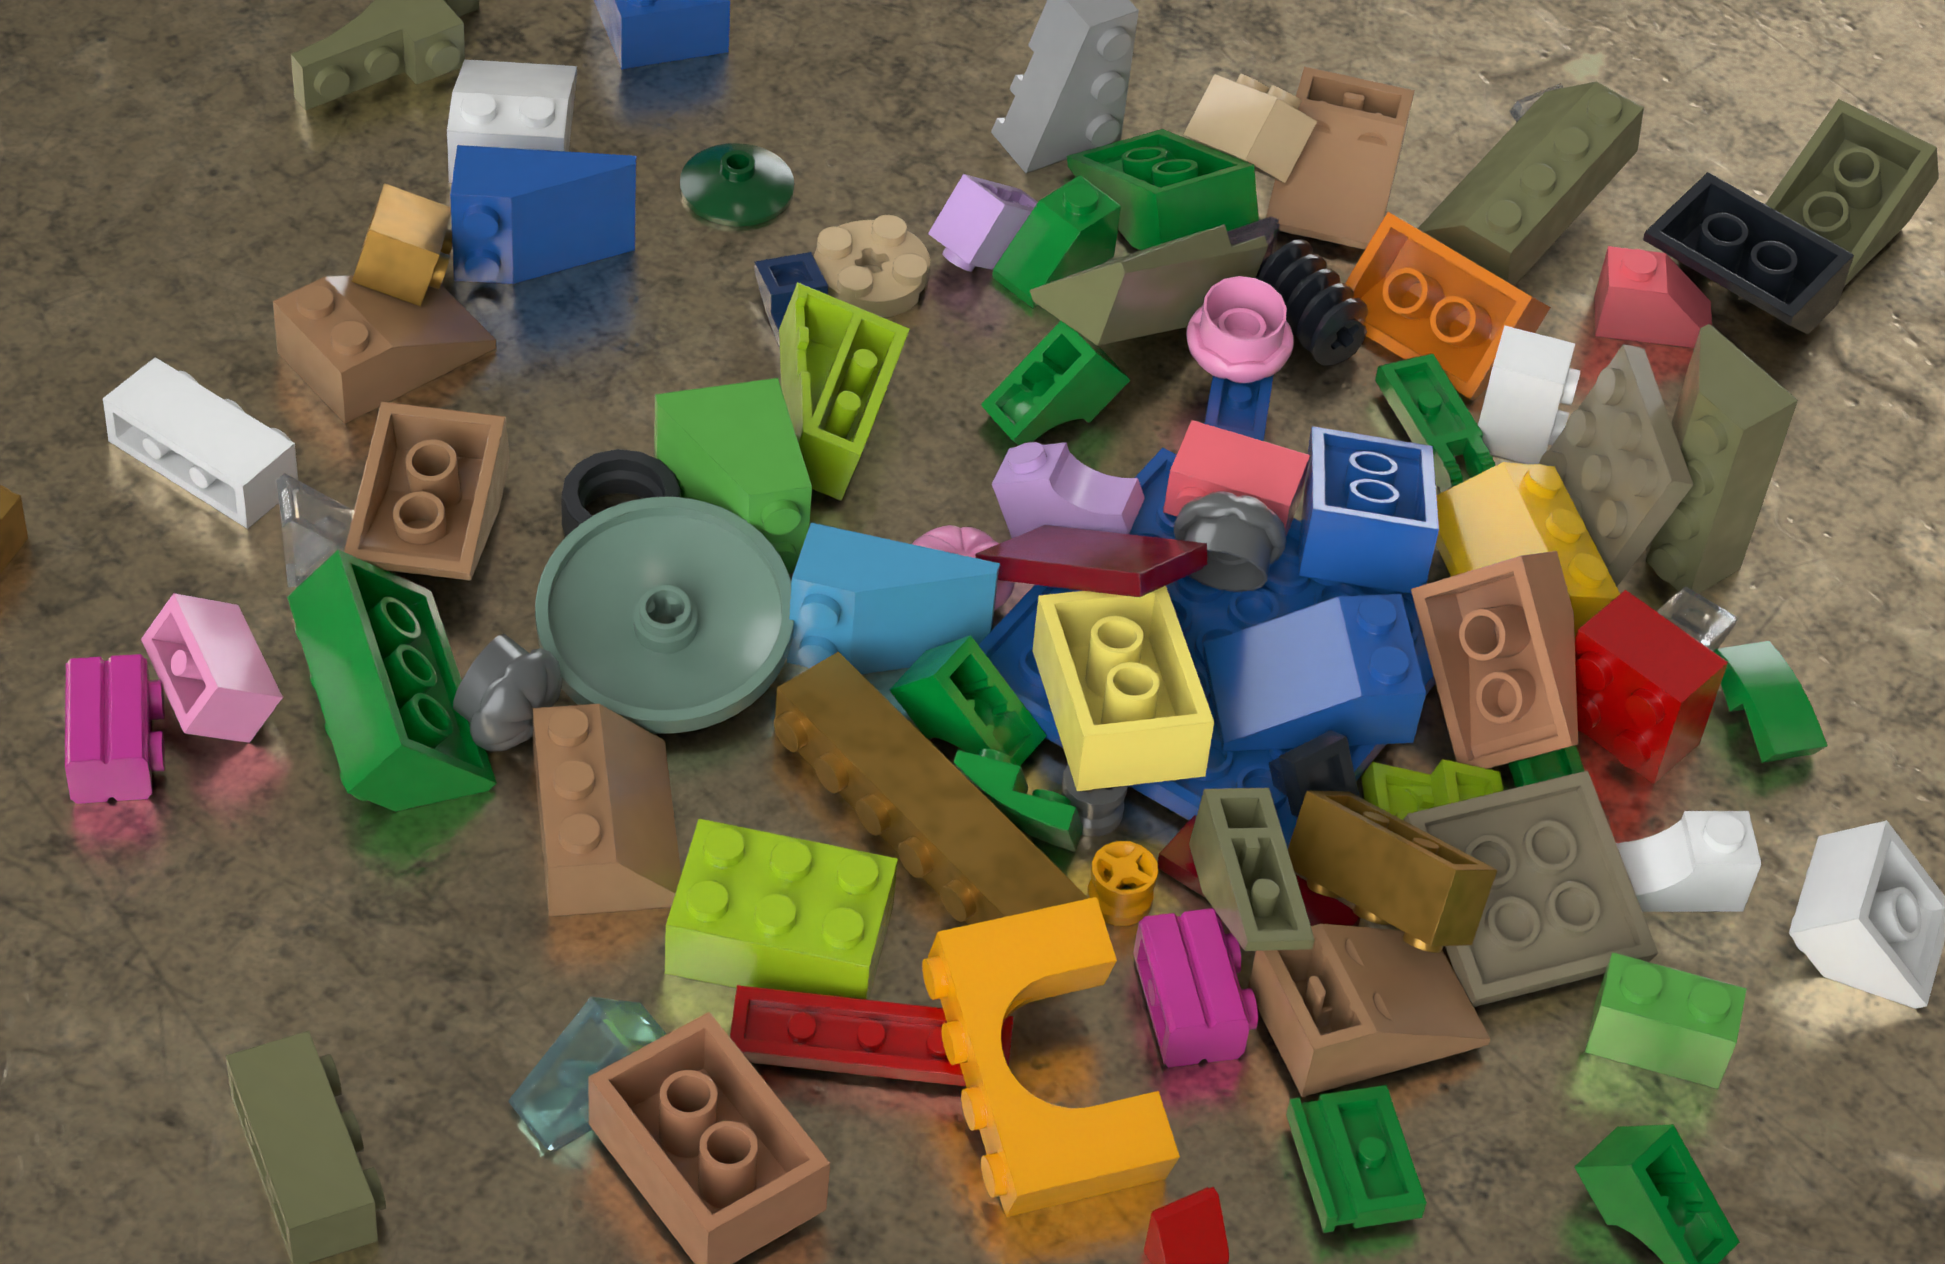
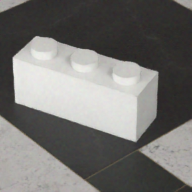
M156 357L103 398L108 441L247 529L299 486L295 443L284 432L277 428H269L246 414L234 401L222 399L199 385L187 372L177 371Z

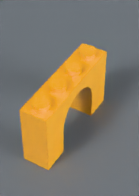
M1097 897L938 931L928 958L923 959L922 962L927 992L932 1000H941L947 1023L942 1024V1040L946 1056L951 1065L960 1063L967 1087L961 1091V1102L965 1120L971 1131L980 1130L987 1155L981 1157L983 1180L990 1197H1000L1005 1217L1164 1180L1180 1158L1159 1091L1085 1108L1056 1106L1037 1098L1027 1091L1010 1071L1003 1054L1001 1043L1002 1023L1015 1010L1033 1001L1098 987L1106 983L1117 959Z

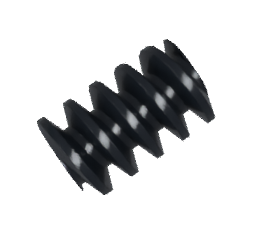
M1304 239L1294 240L1283 245L1279 250L1262 260L1256 279L1271 285L1282 296L1287 307L1286 321L1289 323L1293 335L1298 337L1299 343L1312 353L1313 358L1323 366H1332L1347 360L1358 351L1367 334L1366 326L1363 325L1368 314L1367 304L1359 298H1354L1353 289L1347 284L1341 283L1337 272L1331 268L1327 269L1326 261L1320 255L1313 253V247Z

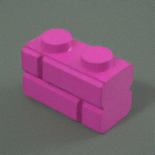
M141 654L110 656L108 661H104L101 657L71 658L66 663L65 771L70 800H73L76 804L107 802L109 797H114L117 801L148 799L152 795V772L165 771L163 731L152 732V720H160L165 717L163 686L161 680H150L147 658H144Z
M1214 908L1185 911L1181 916H1176L1175 913L1145 916L1138 923L1133 954L1163 1063L1170 1068L1199 1064L1203 1059H1206L1208 1063L1238 1059L1245 1052L1249 1030L1256 1029L1258 1025V1009L1254 992L1251 988L1241 989L1237 974L1241 971L1239 942L1232 933H1224L1220 916Z

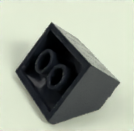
M1709 172L1645 231L1643 241L1806 334H1809L1839 304L1854 258L1852 253Z

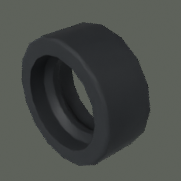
M616 449L595 453L575 465L564 480L561 506L562 528L565 537L581 523L592 517L585 510V507L601 496L623 493L637 495L641 498L681 497V490L675 474L661 460L639 451Z

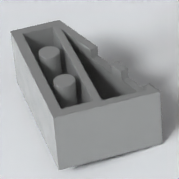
M1047 0L1028 44L1034 52L1025 74L1015 75L1010 91L1015 97L1006 118H997L991 131L1025 173L1065 160L1068 155L1121 140L1139 12L1130 0Z

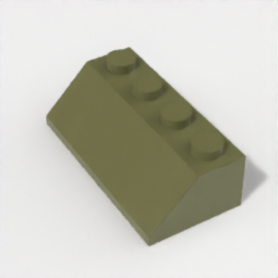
M1597 81L1545 91L1418 229L1515 286L1638 151L1644 108Z
M1710 324L1700 328L1671 422L1693 486L1646 548V562L1655 570L1660 578L1669 582L1687 600L1741 569L1798 402L1792 394Z

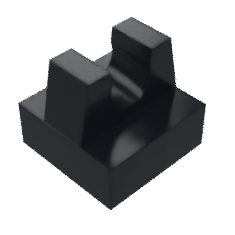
M1330 730L1269 762L1273 786L1288 797L1291 815L1296 817L1299 816L1307 791H1344L1356 796L1359 795L1347 736Z

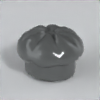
M1226 491L1212 492L1204 497H1197L1185 504L1174 522L1176 540L1207 543L1208 565L1188 576L1203 585L1219 590L1242 592L1261 588L1267 581L1270 564L1280 558L1286 547V534L1283 522L1272 509H1269L1262 501L1252 496H1236Z
M506 634L499 635L492 640L477 656L466 672L453 702V709L470 722V732L474 743L485 750L493 752L506 751L530 739L533 736V708L553 707L559 699L562 689L559 662L550 651L542 648L533 649L531 653L527 652Z

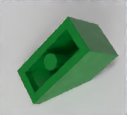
M1079 175L1038 201L993 268L992 278L1032 309L1035 308L1038 304L1033 302L1030 293L1031 289L1101 265L1114 257L1121 205Z

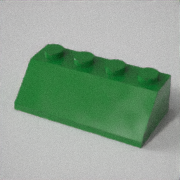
M338 549L290 593L287 599L295 622V633L303 647L310 670V681L316 690L325 718V730L332 741L341 770L340 778L347 793L361 801H370L397 812L489 791L497 782L485 749L477 746L472 740L470 722L453 709L454 698L462 679L432 591Z

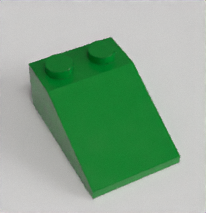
M1156 130L1067 156L1068 168L1075 177L1081 175L1121 205L1118 230L1132 247L1139 250L1154 247L1224 224L1231 245L1236 244L1240 236L1260 231L1254 164L1167 130Z

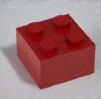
M1624 590L1581 626L1575 638L1578 731L1583 732L1616 756L1624 766L1635 770L1648 781L1655 784L1700 744L1728 662L1630 592Z

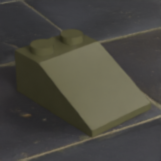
M1838 99L1765 205L1852 253L1854 258L1845 282L1846 285L1910 221L1939 179L1937 147Z

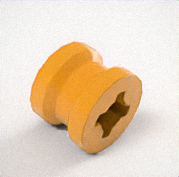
M1115 841L1104 845L1096 852L1091 864V880L1087 889V897H1097L1105 923L1114 926H1130L1139 923L1145 916L1149 915L1154 900L1153 889L1158 878V863L1145 847L1131 841ZM1124 885H1127V886H1130V887H1131V889H1122V888H1123Z

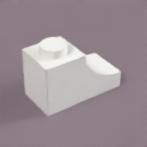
M1684 811L1680 821L1658 834L1635 841L1616 843L1642 912H1743L1761 866L1749 811Z

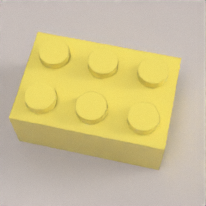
M1167 587L1159 588L1140 598L1091 591L1039 595L1032 651L1076 790L1085 791L1206 777L1214 719Z

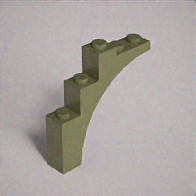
M374 0L359 16L329 37L291 54L294 98L306 111L404 72L418 85L461 68L465 60L464 22L459 17L479 10V0Z

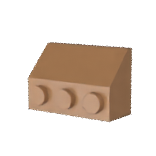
M601 704L533 708L534 767L549 917L671 907L681 877V867L665 740Z

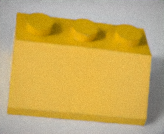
M1502 462L1436 495L1439 522L1436 546L1451 577L1521 555L1557 551L1574 612L1575 638L1581 626L1620 594L1555 466Z

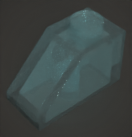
M591 996L508 1102L547 1150L556 1151L592 1130L589 1125L588 1076L665 1036L666 1033L639 1002Z

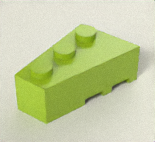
M797 282L779 328L781 389L812 489L842 501L864 450L910 328Z

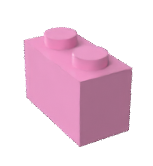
M173 593L141 638L181 728L186 734L250 743L283 698L239 605Z

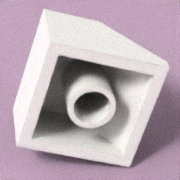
M1887 820L1818 836L1810 866L1806 872V879L1795 915L1792 918L1789 934L1798 949L1806 954L1823 977L1915 1009L1926 1007L1945 942V896Z

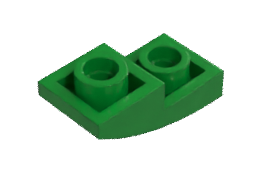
M1770 641L1717 648L1713 651L1728 662L1721 681V687L1729 711L1745 709L1762 763L1813 755L1828 746L1820 723L1801 683L1789 664Z
M979 749L976 755L957 750L954 759L956 768L1018 829L1052 845L1076 852L1083 826L1077 808L1071 806V801L1068 798L1044 789H1035L1032 795L1027 794L1029 787L1021 766L1016 765L1015 759L1005 753L992 749Z

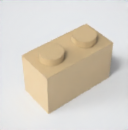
M1214 74L1183 135L1197 143L1254 164L1255 171L1286 183L1317 121L1299 111L1298 108L1302 100L1285 90L1273 85L1269 88L1244 74H1240L1236 82Z

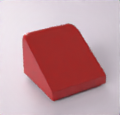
M1214 1186L1211 1188L1206 1187L1152 1211L1144 1246V1253L1151 1264H1229V1247L1220 1198Z

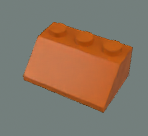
M1387 212L1345 284L1353 289L1354 298H1359L1367 304L1368 314L1363 325L1366 326V336L1405 360L1434 354L1456 391L1473 401L1488 387L1504 325L1536 333L1551 308L1390 212Z

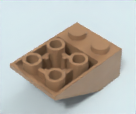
M1304 67L1296 97L1302 100L1298 110L1316 120L1317 123L1286 183L1275 179L1264 227L1343 244L1349 247L1366 249L1386 214L1415 90Z
M1318 924L1311 926L1315 939L1312 949L1256 951L1248 988H1251L1254 992L1257 1008L1302 1097L1487 1046L1490 1043L1487 1031L1443 950L1439 953H1433L1415 948L1402 939L1404 934L1402 930Z

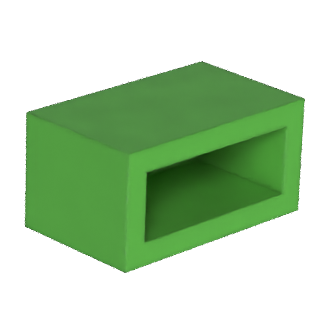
M1612 952L1595 1001L1584 1053L1719 1089L1737 1043L1747 988Z

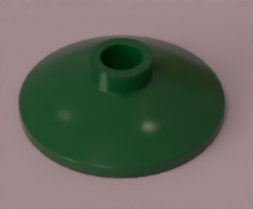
M728 143L704 149L687 161L680 175V192L686 205L700 217L725 226L746 227L768 222L787 209L794 195V177L789 166L771 151L749 144Z

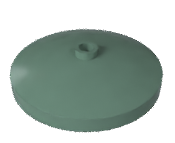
M650 497L624 502L607 508L581 523L565 537L549 558L538 584L535 601L538 644L540 648L550 651L559 662L562 690L578 705L601 704L650 733H680L706 728L731 718L753 704L765 693L783 668L793 640L794 620L789 619L791 580L780 555L766 537L746 520L722 507L704 501L681 497Z

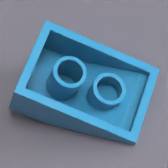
M811 523L791 581L789 619L794 620L793 640L787 657V663L811 668L839 652L861 674L910 668L926 650L970 635L979 645L992 631L1000 563Z

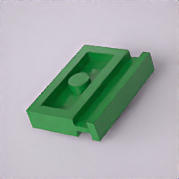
M1387 1085L1321 1094L1318 1101L1301 1103L1300 1098L1289 1100L1286 1116L1323 1233L1334 1232L1335 1226L1353 1223L1354 1228L1423 1217L1427 1202Z

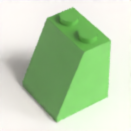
M773 378L655 394L654 458L661 460L675 474L681 490V498L695 499L722 507L746 520L773 545L780 555L788 574L794 573L810 527L812 485L779 379Z

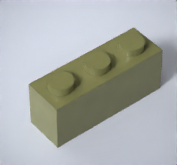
M309 1031L226 1055L231 1098L291 1263L308 1264L377 1242L376 1212L386 1209L384 1192L375 1168L362 1170L356 1153L363 1152L364 1145L353 1111L349 1110L340 1113L335 1097L342 1095V1088L331 1054L319 1057Z

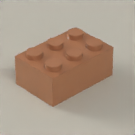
M710 1012L588 1076L590 1127L695 1264H733L827 1209L830 1162Z

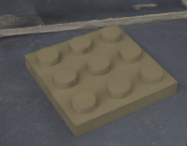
M1625 344L1621 346L1609 365L1600 372L1597 382L1579 408L1570 415L1567 425L1549 451L1542 455L1539 462L1542 465L1555 466L1616 587H1618L1693 486L1645 349Z
M1588 771L1409 813L1403 819L1409 824L1497 869L1473 944L1445 946L1455 974L1473 1007L1605 974L1612 952L1650 962L1658 954Z

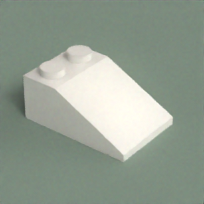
M464 60L452 92L447 127L449 183H452L457 145L569 152L577 66Z

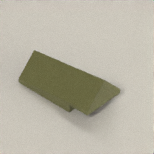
M1224 224L1131 253L1031 289L1030 293L1033 302L1099 346L1187 327L1193 314L1203 305L1204 297L1213 285L1223 279L1237 276L1256 278L1268 244L1265 235L1231 245Z

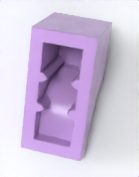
M963 174L928 234L946 247L942 255L954 265L969 272H972L975 266L993 270L1038 202L1021 189Z
M1029 442L1009 448L992 482L1011 538L1043 525L1129 534L1145 499L1138 478H1121L1095 471L1077 460L1069 452L1067 443L1041 445L1037 442Z

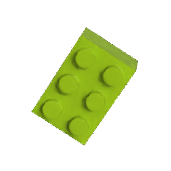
M698 819L666 923L665 974L737 988V985L869 1000L893 910L898 858Z

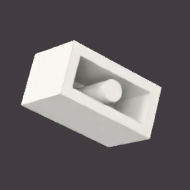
M1504 325L1478 423L1483 433L1482 440L1490 451V455L1524 464H1539L1542 455L1547 451L1548 445H1553L1565 428L1569 412L1558 410L1559 403L1572 405L1581 370L1569 368L1575 343Z

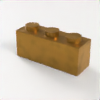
M1307 791L1288 847L1294 871L1306 877L1310 890L1324 896L1348 900L1355 904L1353 912L1360 918L1381 925L1391 924L1404 931L1402 939L1407 944L1433 953L1441 952L1443 946L1473 944L1497 873V869L1368 801L1344 791Z

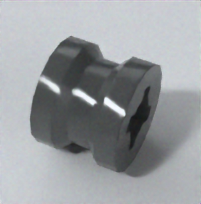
M1067 764L1063 772V791L1061 795L1071 801V806L1077 808L1083 826L1081 835L1099 837L1111 833L1119 826L1123 818L1124 798L1127 794L1128 786L1094 789L1091 793L1077 791L1069 765Z

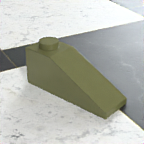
M1204 789L1189 842L1203 895L1245 951L1312 949L1315 941L1270 789Z

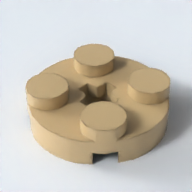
M882 215L875 220L853 221L838 227H828L823 229L818 235L814 259L828 284V295L880 317L887 318L910 310L918 303L919 293L924 288L927 289L930 274V257L927 248L917 236L907 231L905 221L897 216ZM862 266H878L881 268V271L872 273L871 269Z

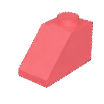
M1608 246L1594 295L1595 336L1694 348L1700 328L1708 324L1712 325L1711 301L1666 253Z

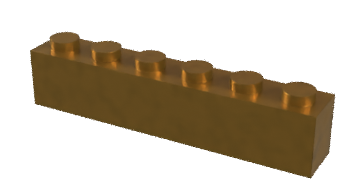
M837 652L777 687L774 729L781 743L792 752L797 751L815 769L823 786L832 793L838 792L856 810L863 826L871 834L880 835L898 853L906 870L916 878L922 877L941 896L945 908L956 920L960 922L965 921L970 925L1088 899L1040 849L842 654Z

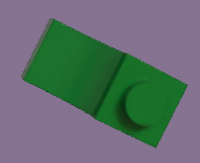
M1060 321L981 403V406L1013 442L1021 445L1033 442L1046 431L1067 421L1084 419L1090 423L1130 381V378L1100 346H1097Z
M971 635L926 650L889 689L927 739L935 737L945 740L968 753L977 755L979 749H992L1011 756L1015 759L1016 765L1020 766L1047 736Z
M1674 1124L1617 1126L1574 1167L1606 1224L1617 1225L1636 1236L1664 1264H1718L1740 1243Z

